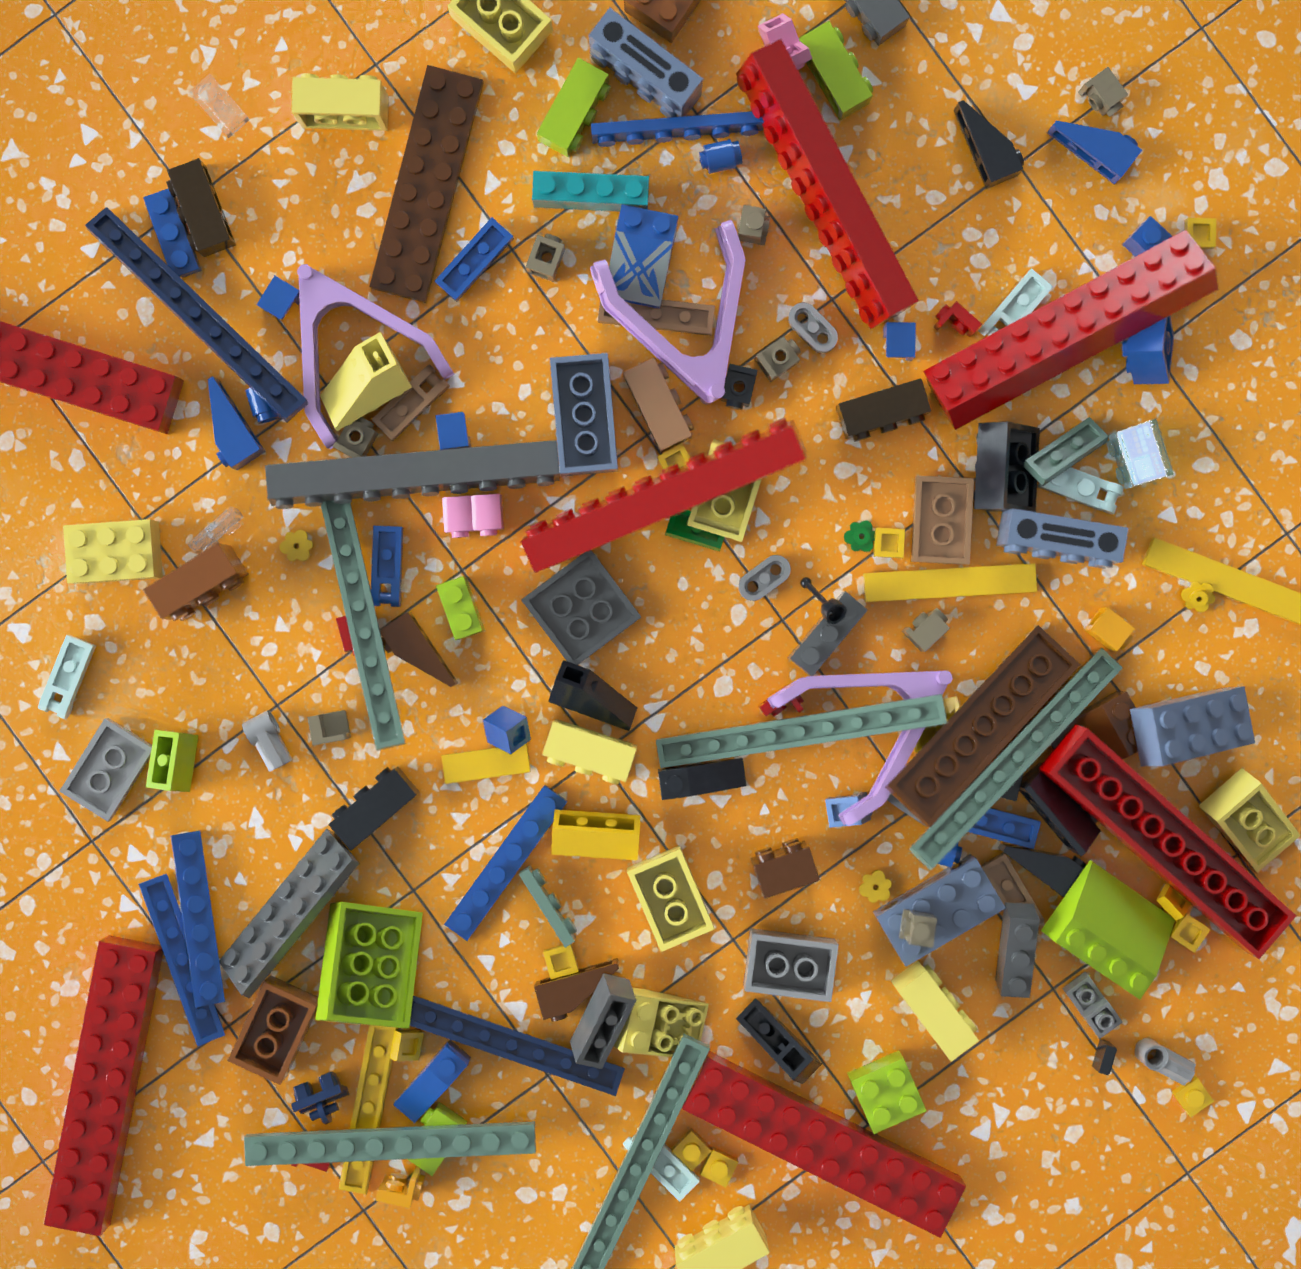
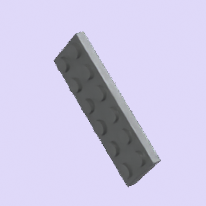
M328 829L323 832L219 960V963L242 996L250 999L360 864L334 832Z

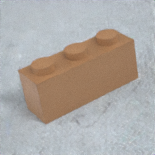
M652 358L623 372V377L660 453L691 439L690 431L694 430L689 416L687 414L682 416L677 406L682 404L675 388L669 389L665 379L669 378V375L662 362L657 364L655 358Z

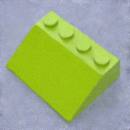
M1090 860L1041 929V932L1140 1000L1157 976L1175 919Z
M348 902L331 903L315 1020L409 1029L423 912Z

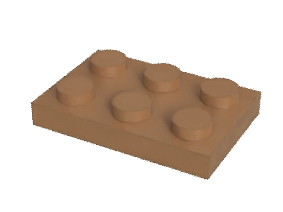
M915 476L911 562L970 564L974 478Z

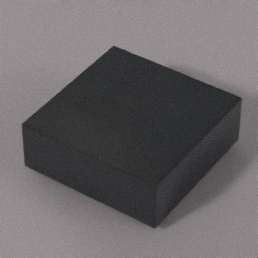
M1099 1040L1092 1067L1098 1073L1109 1076L1117 1052L1116 1047L1109 1041Z

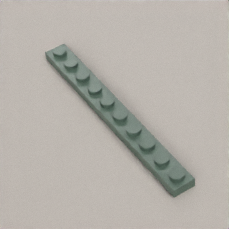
M324 501L321 509L375 747L379 751L404 745L406 742L351 503L336 504L334 501Z
M1103 648L1099 649L965 789L938 820L923 833L909 850L929 870H932L1123 667Z
M937 694L660 738L656 740L660 768L947 724L943 695Z
M683 1034L571 1269H605L710 1050V1045Z
M535 1121L246 1134L244 1136L245 1166L535 1154Z

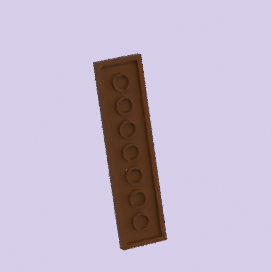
M427 65L369 286L371 289L423 303L427 302L482 92L483 79Z
M1039 625L1036 626L951 716L947 724H944L885 788L927 828H930L1081 664Z

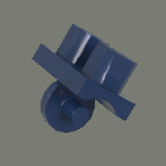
M334 1072L318 1077L322 1091L314 1094L310 1082L293 1087L296 1102L291 1104L293 1112L299 1111L300 1114H304L317 1108L316 1111L309 1113L310 1119L314 1121L321 1118L325 1125L331 1123V1113L338 1111L339 1106L337 1102L330 1105L328 1103L350 1095L347 1086L341 1085L339 1078Z

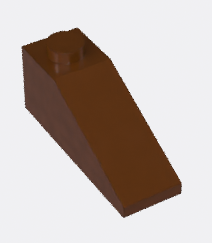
M411 612L405 613L380 630L384 649L388 653L392 651L395 656L450 687L458 684V681Z
M618 958L581 968L577 973L552 980L549 977L536 981L534 989L543 1020L550 1018L552 1022L567 1018V1013L572 1012L595 991L603 973L613 975L619 969Z

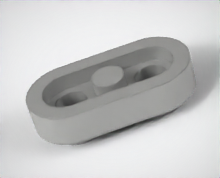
M802 302L792 307L788 316L790 327L814 351L818 353L831 351L838 340L836 329L811 304ZM804 314L807 316L808 321L800 323L797 320V316ZM820 334L826 335L827 343H819L817 336Z
M773 555L746 573L738 584L741 596L746 600L756 601L783 583L791 572L788 560L783 556ZM777 564L780 566L781 572L779 575L771 573L770 568L772 565ZM750 581L757 583V591L750 592L747 589Z

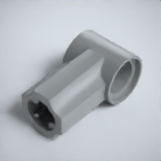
M269 710L242 723L247 739L253 746H256L269 772L293 760L279 735V725Z
M1143 1038L1135 1046L1136 1058L1150 1070L1157 1071L1183 1086L1192 1080L1196 1066L1194 1062L1150 1038ZM1156 1049L1155 1056L1147 1060L1148 1053Z

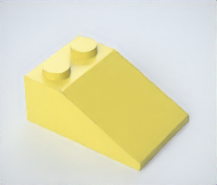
M713 439L708 455L713 454V451L716 450L715 447L726 442ZM761 479L692 507L687 525L742 542Z
M1243 768L1199 805L1212 824L1257 873L1301 836L1262 783Z

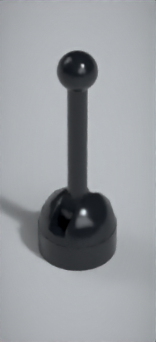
M804 577L801 579V586L808 588L822 603L821 613L823 618L830 624L841 622L846 616V607L835 598L827 601L812 585L810 578Z

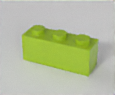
M827 21L799 38V41L809 48L812 59L807 61L806 64L840 121L870 103L873 96V87L868 78H862L857 69L859 67L855 55L852 52L848 53L844 47V38L838 27L833 28L830 21Z
M578 57L536 133L538 141L566 157H569L572 150L576 152L584 137L581 135L586 125L590 127L597 115L595 107L599 100L604 101L611 89L609 74Z

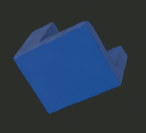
M274 275L258 301L257 306L282 320L293 302L298 305L300 304L299 290Z
M887 322L883 326V338H886V357L905 358L906 361H912L915 358L916 323Z
M463 412L435 415L440 450L471 447L465 414Z
M502 706L483 719L487 742L509 754H512L531 740L527 717L512 709Z

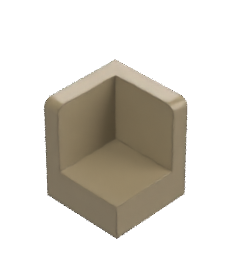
M345 710L307 717L312 745L351 738L347 712Z

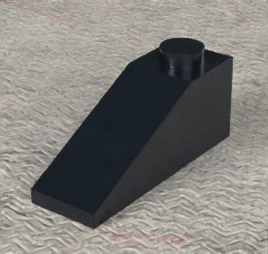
M964 100L958 102L953 111L985 188L988 189L1017 177L1023 170L1022 166L1024 165L1020 150H1015L1013 143Z
M743 758L658 769L662 800L690 797L746 786Z
M1001 843L998 846V849L1062 897H1065L1087 865L1075 855L1070 859L1062 854Z
M755 998L736 1018L793 1081L804 1084L822 1065L820 1060L758 999Z

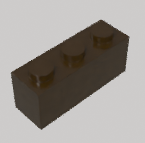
M198 158L168 169L167 173L170 180L166 181L172 197L177 196L180 207L176 208L181 222L188 225L190 234L187 235V239L192 250H197L203 257L235 246V240L208 169L201 159Z
M922 378L838 403L836 406L845 439L853 437L854 442L871 437L869 432L878 429L881 430L882 434L898 429L897 424L908 421L909 425L925 421L924 415L931 412Z

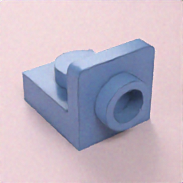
M867 792L825 799L829 828L848 826L847 824L843 825L838 815L866 797ZM872 812L850 826L862 825L870 821Z

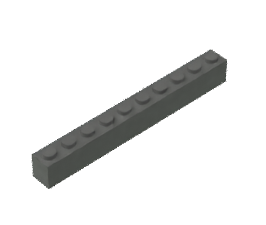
M556 440L265 465L267 499L271 506H276L277 509H290L294 507L293 504L305 503L309 507L322 505L324 501L347 504L351 503L352 499L358 498L371 502L381 500V496L392 495L394 499H405L410 497V494L422 493V496H436L439 494V491L450 490L453 494H462L472 488H479L480 491H493L497 489V486L507 485L510 489H519L529 483H537L538 486H550L554 484V481L560 480Z

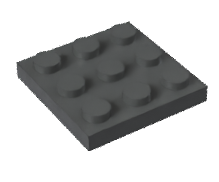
M592 550L581 554L521 599L566 661L576 665L580 664L641 618L640 614Z

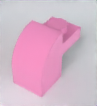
M781 14L758 25L764 46L782 39L797 69L802 68L807 61L812 59L809 48L799 41L792 19L785 14Z

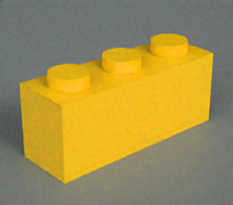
M555 810L551 855L638 860L641 815Z

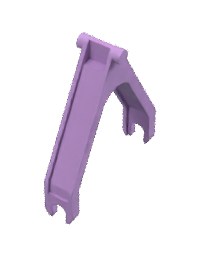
M731 220L722 222L718 228H715L717 240L726 263V270L713 345L704 356L691 357L681 354L618 295L606 260L594 262V265L590 267L603 308L706 405L723 397L725 393L724 384L745 265V255L736 228Z
M303 264L298 267L304 397L308 401L304 411L327 449L334 448L333 445L338 439L321 413L318 326L322 317L331 309L340 306H352L423 346L444 379L454 375L453 370L430 335L311 268L309 265Z
M949 671L807 676L797 679L767 698L772 708H779L808 689L886 686L895 690L903 700L937 694L943 695L947 685L952 681V674ZM925 727L901 731L869 794L838 815L843 825L847 824L850 826L887 801L890 792L885 787L904 768Z

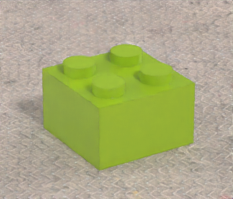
M899 1050L847 1073L873 1134L927 1111Z

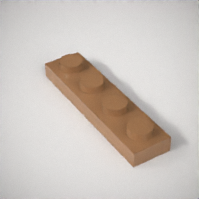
M662 300L660 309L626 302L655 330L712 336L715 305ZM600 301L598 323L622 326L603 308Z

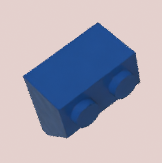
M1171 315L1123 340L1122 353L1123 357H1127L1126 371L1131 373L1134 384H1169L1174 343Z

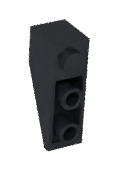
M563 660L548 702L629 731L637 707L590 669Z

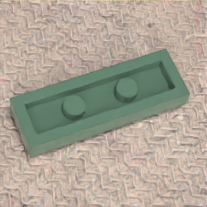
M1089 417L1025 460L1023 467L1044 486L1107 443L1109 436Z
M531 865L521 870L519 876L566 948L575 942L576 936L574 933L577 932L575 925L569 917L564 919L559 911L562 906L554 893L549 895L543 886L546 884V880L538 868L533 870Z

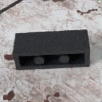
M398 766L392 771L389 767L385 768L375 777L378 783L371 789L364 786L353 796L356 801L351 806L347 807L343 804L331 815L334 820L328 825L350 851L420 793Z

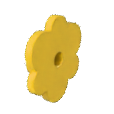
M297 530L295 533L287 532L285 540L280 543V551L287 554L289 561H296L297 559L299 561L308 560L310 557L309 550L313 548V542L308 540V534L304 530ZM296 544H299L298 549L295 548Z
M1192 582L1190 588H1185L1181 593L1182 599L1186 601V608H1195L1198 612H1205L1209 608V604L1215 601V596L1212 594L1213 586L1210 583L1200 584L1199 582Z
M876 870L871 875L865 874L862 880L864 883L859 887V892L862 896L868 897L871 903L889 899L890 891L888 889L891 888L892 883L889 879H885V874L882 871ZM877 884L878 887L876 889H873V886Z

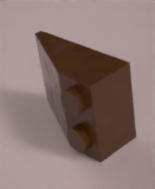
M1118 690L1084 709L1051 743L1053 750L1075 725L1088 728L1121 759H1125L1138 752L1130 709L1136 707L1127 691Z

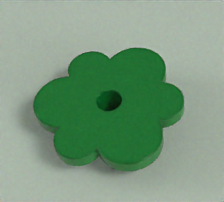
M866 520L860 524L853 522L850 524V530L845 532L844 540L846 543L851 544L853 551L857 552L861 549L864 552H869L873 549L875 531H872L873 526L871 522ZM860 534H863V539L859 538Z

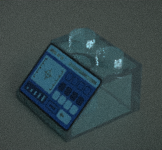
M1156 419L1108 435L1107 448L1111 457L1116 459L1118 466L1116 468V476L1119 483L1123 484L1125 489L1174 474Z

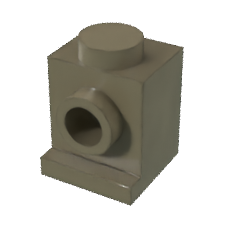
M1109 67L1086 82L1078 91L1081 96L1085 93L1088 95V102L1095 111H1099L1102 116L1107 114L1109 117L1124 107L1121 102L1128 96V93Z
M743 205L738 230L740 241L765 246L770 223V216L765 215V208Z
M545 234L544 237L536 236L525 267L527 273L551 282L555 281L565 252V245L561 243L560 238L551 234ZM545 253L553 256L550 262L542 260V256Z
M782 337L758 353L754 360L771 383L800 362L798 355L801 354V351L793 339L787 341L785 337ZM781 351L785 354L786 359L778 361L775 358V354Z
M361 417L351 425L344 427L333 447L352 458L365 457L379 433L372 429L374 426L372 422ZM353 432H360V440L353 442L351 440Z
M935 608L928 614L922 612L913 620L912 624L914 627L912 629L905 627L902 632L921 652H926L950 627L946 624L948 618L938 608Z
M903 909L899 938L905 939L910 945L933 948L937 918L932 913Z

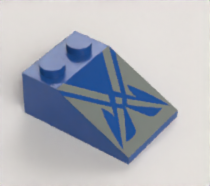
M621 205L609 269L618 295L625 302L660 309L677 232V215Z

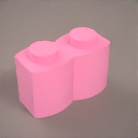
M501 494L442 498L444 532L452 533V538L469 537V531H480V536L498 535L497 530L504 529Z

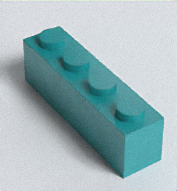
M533 171L532 202L534 208L620 212L621 205L623 204L648 209L649 176Z

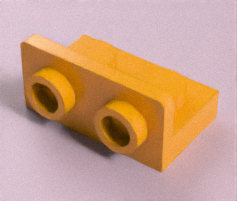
M418 1166L415 1167L410 1180H407L406 1175L391 1173L390 1176L385 1175L378 1188L375 1201L410 1208L414 1199L419 1200L426 1175L421 1174L422 1169Z

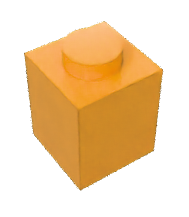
M1101 607L1084 628L1088 634L1110 651L1125 649L1133 639L1131 633L1135 629L1109 607Z

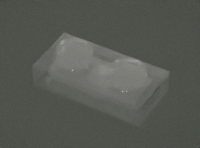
M208 74L189 91L190 95L228 138L250 120L211 74Z
M230 506L187 545L194 553L201 554L219 543L217 540L225 533L230 535L236 531L241 525L239 521L244 516L237 508Z

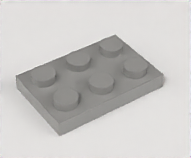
M104 718L59 792L104 820L111 821L149 761L152 745L113 720Z

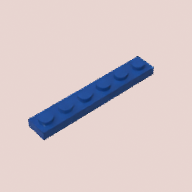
M752 111L591 123L592 144L598 143L601 147H610L615 145V142L627 141V144L637 145L648 139H655L656 142L664 143L671 141L674 137H684L685 140H697L701 138V135L725 138L730 133L741 132L743 136H753L758 134V131H763L762 124L764 120L762 117L756 118Z
M543 786L444 924L468 941L553 823L554 811L562 810L568 801L548 786Z
M194 831L170 835L195 1007L222 1003L225 1002L201 832Z
M167 873L139 883L138 885L196 1045L200 1046L225 1036L214 1004L195 1007L182 914Z

